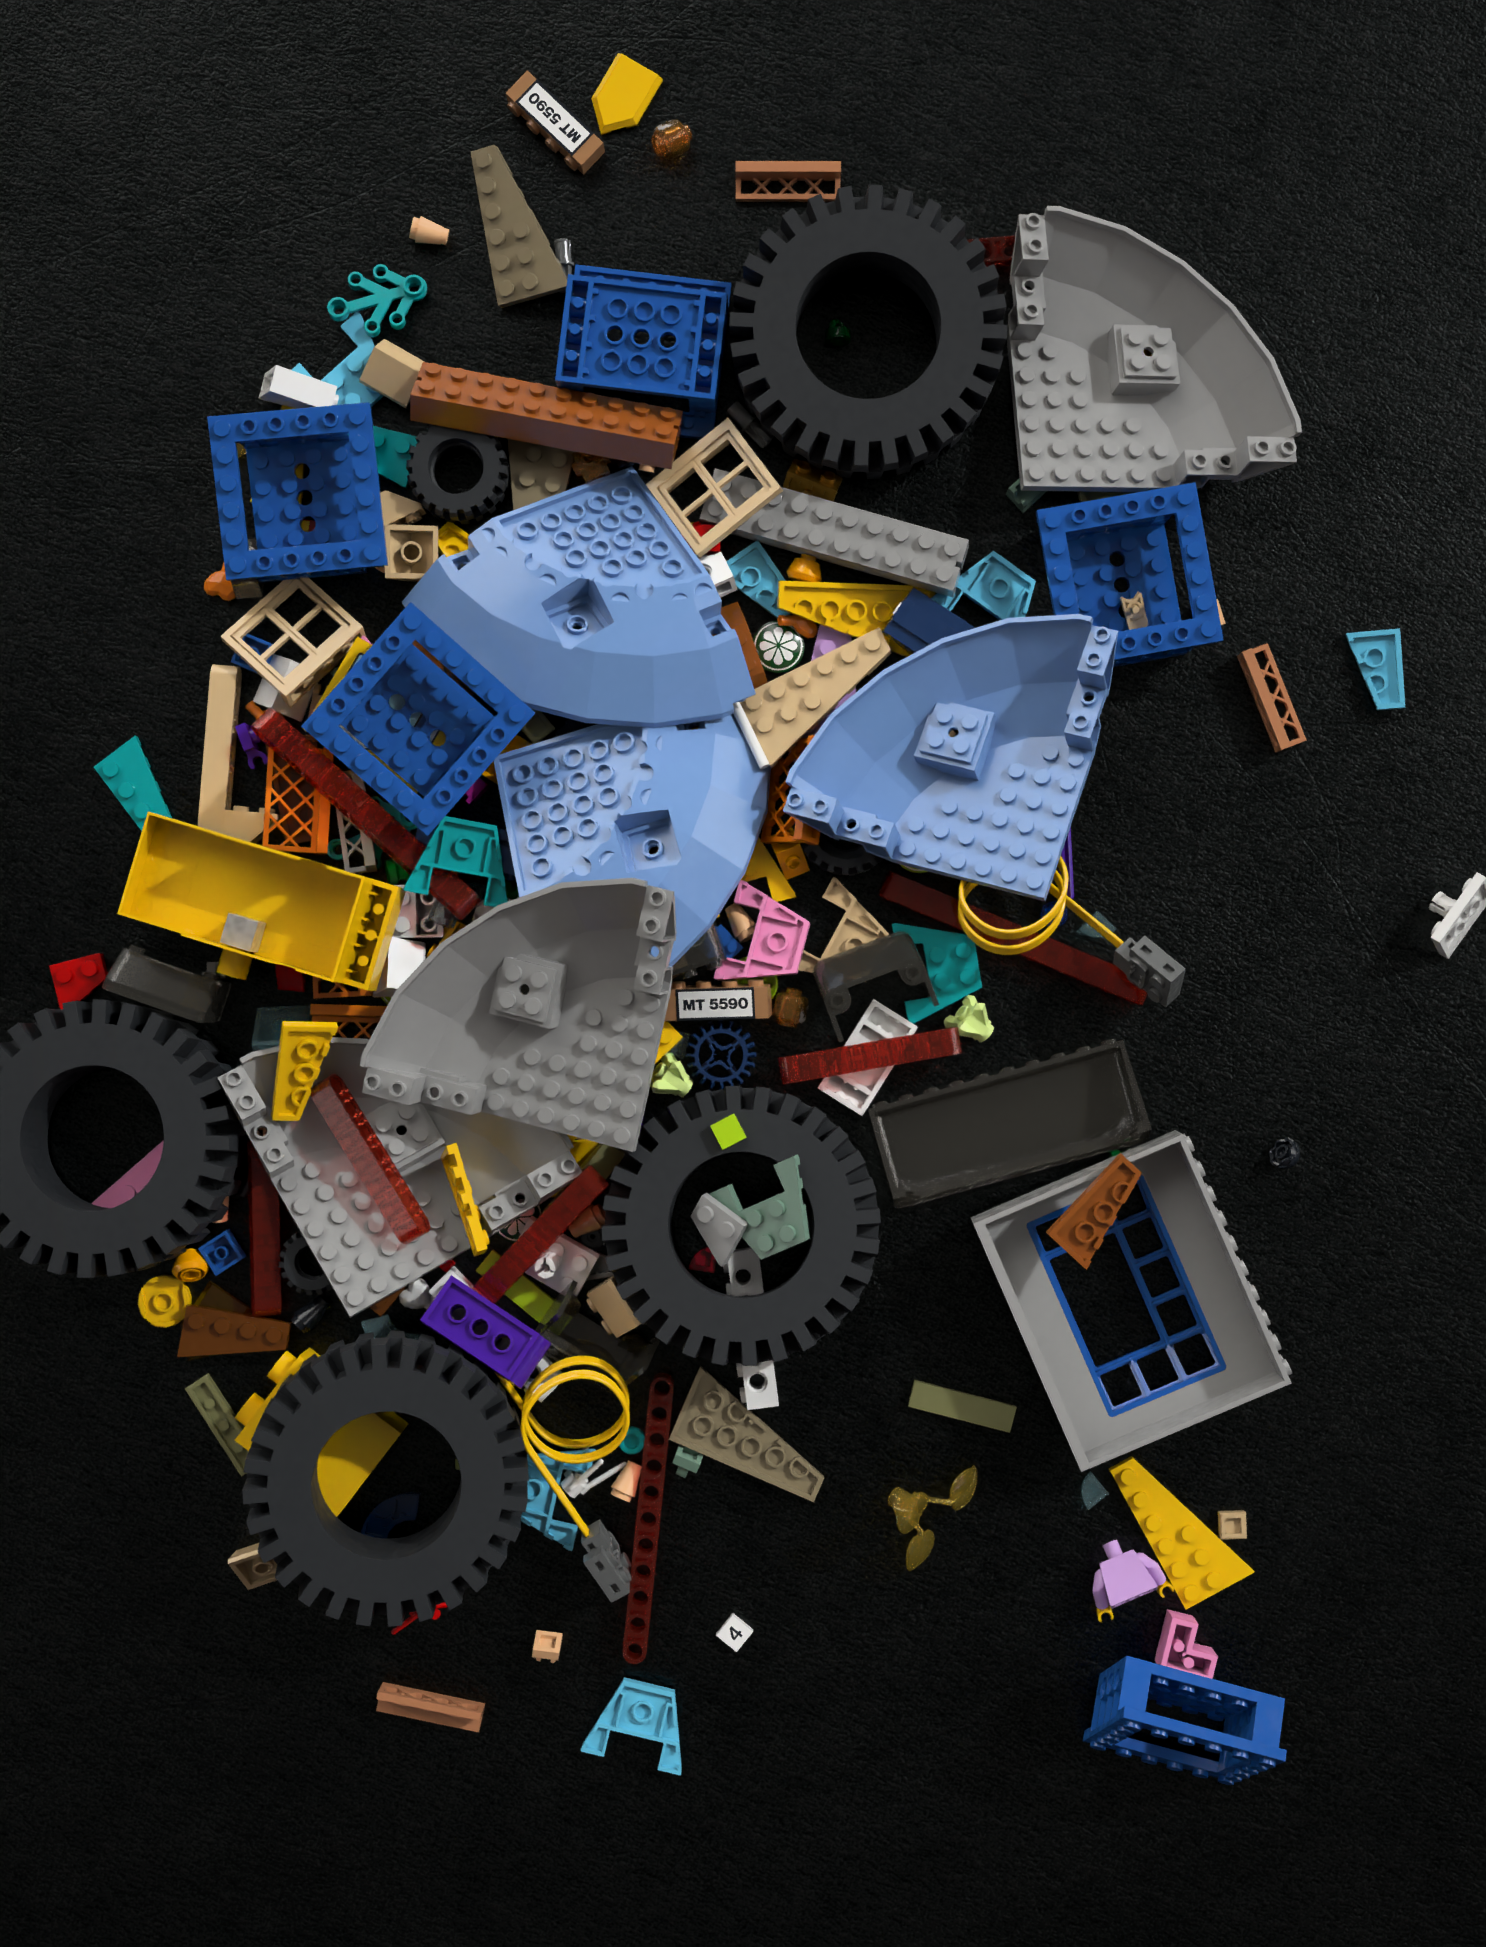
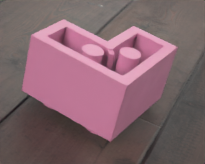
M1167 1609L1155 1656L1156 1664L1213 1679L1218 1656L1212 1647L1194 1643L1198 1623L1192 1615Z

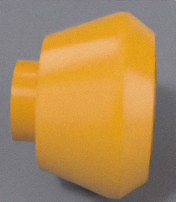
M801 554L800 558H795L787 569L788 578L801 582H821L820 564L816 562V557Z
M188 1248L186 1252L176 1257L172 1274L180 1281L193 1282L200 1280L209 1271L206 1260L196 1249Z

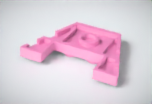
M740 880L734 903L760 910L746 962L719 955L714 979L719 981L796 975L800 966L810 922L752 887L744 880Z

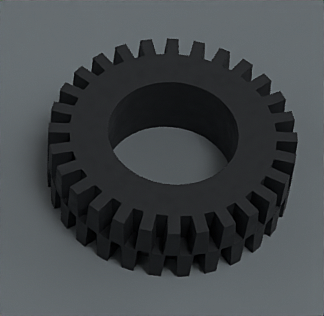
M869 185L865 197H853L851 186L838 188L835 201L825 204L822 195L819 194L808 199L807 209L803 214L798 216L792 208L782 215L780 229L774 233L768 228L760 238L757 255L749 253L743 265L742 282H736L733 293V312H730L729 326L735 377L739 389H742L745 404L750 414L758 417L761 428L770 438L775 436L781 442L783 451L792 458L799 454L805 457L813 467L821 470L823 466L834 468L838 476L851 478L853 472H866L867 479L881 478L884 471L894 469L896 474L900 475L909 472L914 463L923 460L926 465L935 460L944 447L948 445L951 448L961 439L965 429L969 425L972 426L980 415L986 400L989 398L1004 357L1002 356V351L1007 339V325H1003L1006 310L1004 294L998 295L996 290L999 275L995 265L986 267L983 262L985 254L983 244L978 237L972 242H968L965 238L966 224L956 215L949 223L943 220L939 203L929 199L923 209L913 204L912 191L901 188L896 199L884 198L882 185ZM876 273L892 277L904 283L923 301L934 324L936 353L930 365L909 387L887 397L859 399L845 396L830 389L810 371L799 351L796 332L805 307L814 295L827 284L850 274Z
M93 999L92 1003L72 1001L62 1003L63 1009L46 1008L36 1012L34 1016L37 1022L17 1023L8 1030L14 1040L11 1042H0V1227L3 1229L0 1233V1244L4 1248L22 1247L24 1250L20 1259L31 1265L48 1263V1272L59 1275L77 1273L79 1278H94L105 1275L109 1277L158 1266L160 1265L159 1262L178 1257L187 1251L185 1249L187 1245L202 1241L210 1233L206 1228L209 1223L221 1220L229 1209L222 1204L225 1197L237 1194L242 1183L241 1180L234 1178L236 1167L247 1165L249 1151L239 1150L240 1137L247 1134L243 1130L218 1080V1077L232 1070L231 1066L216 1060L214 1056L220 1052L219 1049L211 1041L199 1039L195 1036L199 1030L189 1023L172 1019L174 1015L161 1010L130 1003ZM105 1068L120 1070L144 1086L158 1107L164 1130L163 1151L153 1177L136 1196L114 1208H105L88 1203L73 1194L62 1183L51 1163L47 1140L51 1115L65 1091L85 1075Z
M726 1086L724 1089L716 1091L705 1090L695 1093L694 1097L685 1101L679 1100L673 1103L660 1116L650 1119L643 1126L644 1130L639 1134L636 1151L624 1150L625 1154L620 1164L614 1167L610 1177L612 1183L609 1194L605 1195L603 1205L605 1224L602 1226V1241L606 1243L608 1255L606 1262L608 1269L614 1274L618 1284L616 1289L622 1300H627L634 1310L633 1315L642 1325L646 1324L655 1332V1337L665 1344L671 1343L680 1348L683 1354L693 1358L702 1357L709 1359L712 1363L720 1365L740 1363L743 1366H755L759 1362L770 1360L777 1362L787 1359L789 1355L795 1352L809 1349L816 1345V1342L824 1335L831 1334L840 1325L841 1320L846 1314L852 1311L859 1302V1296L865 1285H868L872 1276V1267L875 1256L878 1255L880 1243L878 1238L879 1225L881 1223L880 1209L877 1207L875 1185L865 1167L866 1162L861 1153L849 1141V1136L840 1126L832 1123L826 1114L816 1107H810L801 1102L800 1098L790 1094H780L763 1087L742 1088L740 1086ZM735 1114L747 1138L722 1150L710 1126ZM752 1154L779 1163L798 1154L800 1158V1165H798L799 1177L802 1178L803 1190L809 1200L813 1217V1233L810 1247L800 1267L788 1280L776 1288L751 1296L727 1295L699 1282L686 1269L679 1258L672 1236L673 1208L677 1196L686 1181L703 1165L727 1155Z
M390 1331L385 1338H374L373 1332L360 1334L353 1343L345 1345L344 1341L341 1340L331 1344L325 1354L319 1357L314 1354L303 1362L298 1372L294 1375L290 1374L284 1380L274 1398H271L251 1440L252 1444L245 1460L244 1473H247V1479L242 1490L243 1504H249L250 1506L247 1526L250 1535L259 1534L260 1542L257 1552L263 1562L266 1563L271 1559L277 1564L275 1578L284 1588L291 1581H294L299 1586L298 1600L309 1607L316 1598L326 1602V1616L339 1620L343 1609L356 1612V1625L370 1626L374 1615H387L388 1627L402 1626L406 1613L417 1611L419 1621L421 1622L433 1618L436 1605L444 1601L449 1610L462 1604L464 1590L471 1586L477 1593L487 1583L488 1570L492 1566L499 1569L506 1560L508 1544L510 1541L516 1542L521 1530V1514L526 1512L528 1501L527 1484L529 1476L527 1452L520 1430L519 1416L515 1407L509 1405L505 1389L499 1381L493 1383L490 1380L487 1368L478 1360H475L472 1364L464 1358L463 1351L450 1343L448 1349L436 1345L434 1337L421 1334L419 1339L415 1340L405 1338L404 1331ZM376 1412H400L415 1416L437 1429L452 1447L461 1472L458 1491L445 1513L424 1530L406 1537L392 1539L367 1536L341 1522L325 1502L318 1482V1455L336 1431L361 1416Z

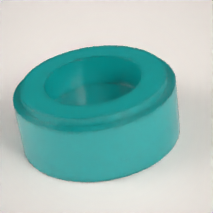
M634 1426L629 1427L624 1440L619 1445L622 1451L627 1454L639 1453L645 1444L643 1431Z

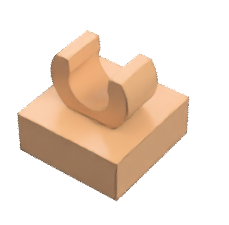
M536 1630L532 1657H535L537 1661H541V1658L550 1659L551 1663L558 1660L563 1633Z

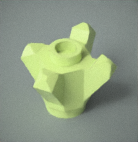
M967 995L962 1001L963 1006L957 1010L955 1016L949 1015L945 1018V1027L959 1032L960 1036L971 1037L979 1042H983L992 1034L994 1027L988 1019L985 1003H978L975 996Z
M667 1053L661 1059L662 1062L654 1069L650 1087H652L653 1093L674 1094L675 1096L684 1097L691 1089L693 1080L685 1072L681 1061H677L673 1053Z

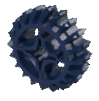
M723 1020L718 1021L719 1028H714L713 1022L710 1021L708 1022L709 1031L706 1032L703 1026L699 1027L700 1032L703 1034L701 1037L695 1033L692 1034L691 1037L697 1040L696 1045L693 1043L687 1044V1047L694 1049V1053H686V1058H694V1062L687 1064V1067L692 1068L696 1066L698 1070L693 1072L692 1076L695 1078L701 1073L703 1077L699 1083L703 1085L706 1079L710 1080L709 1089H713L715 1082L719 1083V1090L724 1089V1082H728L729 1086H734L732 1081L734 1079L739 1084H742L744 1081L740 1075L742 1073L747 1077L751 1075L745 1069L746 1066L755 1067L754 1062L748 1061V1057L757 1056L756 1052H748V1048L754 1047L755 1043L750 1042L746 1044L745 1040L750 1037V1034L746 1033L741 1037L739 1035L743 1029L741 1025L737 1027L736 1031L731 1030L733 1021H729L727 1028H723ZM726 1033L736 1039L730 1044L722 1046L716 1042L712 1035ZM705 1040L712 1050V1055L706 1062L701 1064L699 1051ZM712 1044H714L721 1051L724 1049L727 1050L731 1046L733 1047L731 1050L728 1051L729 1055H726V1057H728L727 1062L730 1066H728L726 1062H723L721 1059L718 1061H714L712 1064H710V1061H712L714 1059V1055H716V1053H714L716 1049ZM741 1046L743 1049V1061L737 1070L730 1059V1055ZM720 1064L731 1075L717 1077L708 1073L707 1070L714 1065Z

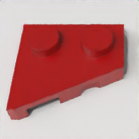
M103 953L49 966L60 1009H63L62 1003L85 1000L96 987L101 986L109 979Z

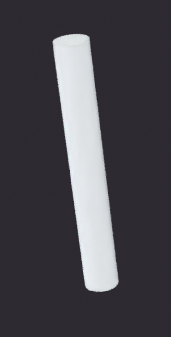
M736 702L733 704L734 716L761 770L765 769L770 764L740 702Z

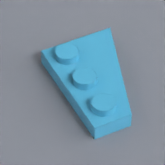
M758 540L726 561L734 576L738 590L777 619L779 615L791 614L777 608L778 581L786 580Z
M1400 628L1346 633L1345 636L1377 711L1405 708Z

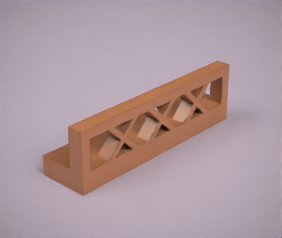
M736 161V202H808L809 198L819 194L822 195L824 202L835 201L837 190L840 188L841 161ZM741 181H753L758 188L752 194H741ZM771 181H779L784 186L778 194H771L765 187ZM797 181H805L811 188L805 194H798L792 186ZM823 181H835V194H824L818 186Z
M1268 643L1254 649H1248L1237 655L1275 752L1306 741ZM1262 651L1267 660L1264 670L1260 669L1255 654ZM1265 676L1274 679L1277 686L1273 694L1269 692L1264 679ZM1275 700L1284 703L1286 707L1283 718L1279 717L1274 704ZM1285 724L1294 728L1297 739L1289 741L1284 729Z
M385 1682L382 1683L378 1690L376 1698L378 1700L376 1711L479 1732L485 1708V1703Z

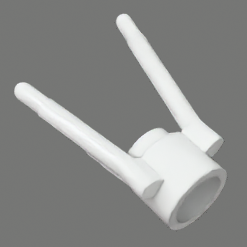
M599 1459L584 1473L567 1470L564 1473L566 1478L561 1482V1486L572 1498H575L579 1493L584 1495L590 1488L623 1469L626 1462L615 1466L589 1483L587 1478L603 1464V1459Z

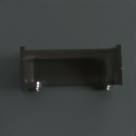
M895 931L821 959L814 965L813 976L839 1042L844 1041L835 1015L845 1012L850 1007L851 996L848 988L894 970H898L900 978L908 985L923 983L929 1002L933 1006L939 1005L926 967L912 937L908 933Z
M130 944L129 948L122 949L104 979L102 988L107 991L200 1023L219 1022L232 986V982L220 981V975L209 971H205L204 975L196 974L150 958L144 954L146 949Z
M573 1280L558 1294L535 1329L537 1333L551 1343L545 1354L555 1361L573 1356H592L602 1359L619 1372L626 1386H628L647 1370L660 1339L654 1336L646 1342L638 1334L625 1335L621 1339L619 1337L616 1338L614 1334L609 1335L603 1327L578 1313L581 1303L573 1294L578 1282ZM574 1365L567 1367L572 1371L591 1370L599 1372L609 1377L618 1385V1383L609 1373L598 1367L591 1365ZM586 1379L594 1385L598 1386L599 1388L603 1389L604 1391L614 1394L613 1391L610 1390L604 1384L594 1380Z

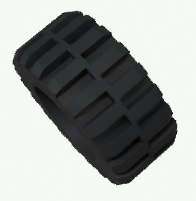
M433 424L427 426L428 432L425 435L419 433L415 438L418 443L416 446L411 445L409 450L411 458L407 460L406 469L409 472L407 476L408 482L418 501L434 517L438 519L443 518L446 522L451 523L460 521L461 524H470L471 519H476L477 522L484 519L483 515L488 511L492 514L496 510L495 505L498 502H503L506 497L504 491L509 489L510 484L508 478L510 474L508 458L498 438L443 426L435 427ZM468 449L475 452L482 461L483 474L480 481L475 487L464 493L452 494L445 492L438 486L434 473L437 463L445 454L452 450Z

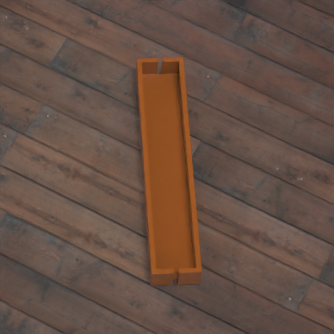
M426 362L422 363L410 394L411 421L671 470L680 439L683 411L669 407L654 406L643 402L638 403Z

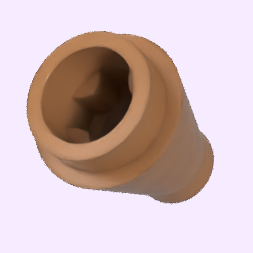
M600 1204L590 1205L580 1216L568 1224L571 1234L577 1238L602 1229V1226L605 1224V1211Z

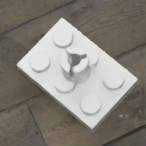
M1478 872L1473 879L1469 878L1462 888L1463 893L1458 900L1452 899L1440 891L1432 899L1436 904L1430 903L1429 910L1444 917L1442 922H1437L1433 927L1431 939L1439 954L1449 959L1486 907V877Z
M531 1216L506 1262L574 1301L600 1254L562 1232L561 1234L539 1219Z

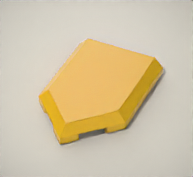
M620 53L615 57L592 96V103L601 135L611 133V131L620 128L637 126L663 82V79L658 74Z

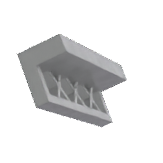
M352 770L332 773L344 869L355 874L377 871L365 782ZM352 778L353 788L348 794L339 789V779ZM340 795L344 797L342 802L340 801ZM348 800L357 807V812L352 819L342 813V808ZM343 819L348 822V824L345 826V828H344ZM351 826L358 829L361 835L355 845L347 840L345 836ZM347 845L352 847V849L349 852L347 850ZM355 851L364 856L365 866L350 868L349 858Z

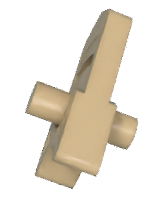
M1137 592L1131 599L1120 597L1128 629L1147 627L1148 621L1142 594Z

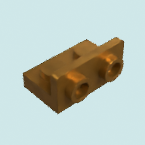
M794 459L787 472L783 488L834 502L843 478L832 471L813 467L807 461Z

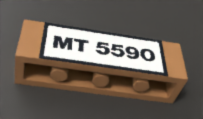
M528 70L506 92L507 106L515 116L519 117L521 115L527 120L526 125L536 135L540 133L546 139L545 143L553 152L557 153L559 151L565 157L564 161L572 170L578 169L584 175L605 153L603 142Z
M750 979L748 984H738L737 980H723L722 985H711V981H697L696 985L686 986L684 981L672 982L665 1021L769 1018L772 1015L771 983H764L763 979Z

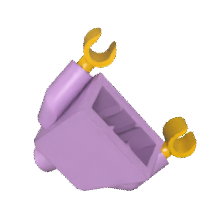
M1117 1540L1103 1545L1109 1560L1099 1564L1100 1569L1095 1572L1092 1590L1099 1622H1102L1101 1615L1103 1613H1109L1111 1620H1113V1608L1156 1590L1162 1598H1165L1162 1594L1164 1587L1168 1586L1174 1592V1587L1166 1580L1159 1564L1144 1553H1136L1134 1549L1123 1553Z

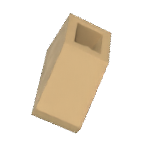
M386 490L381 492L384 529L385 524H414L422 519V515L426 514L424 507L419 502Z
M233 806V810H225L223 834L257 843L263 838L265 808H259V812H249V807ZM270 809V814L277 822L281 820L280 815L275 814V809ZM271 820L269 822V829L275 825Z

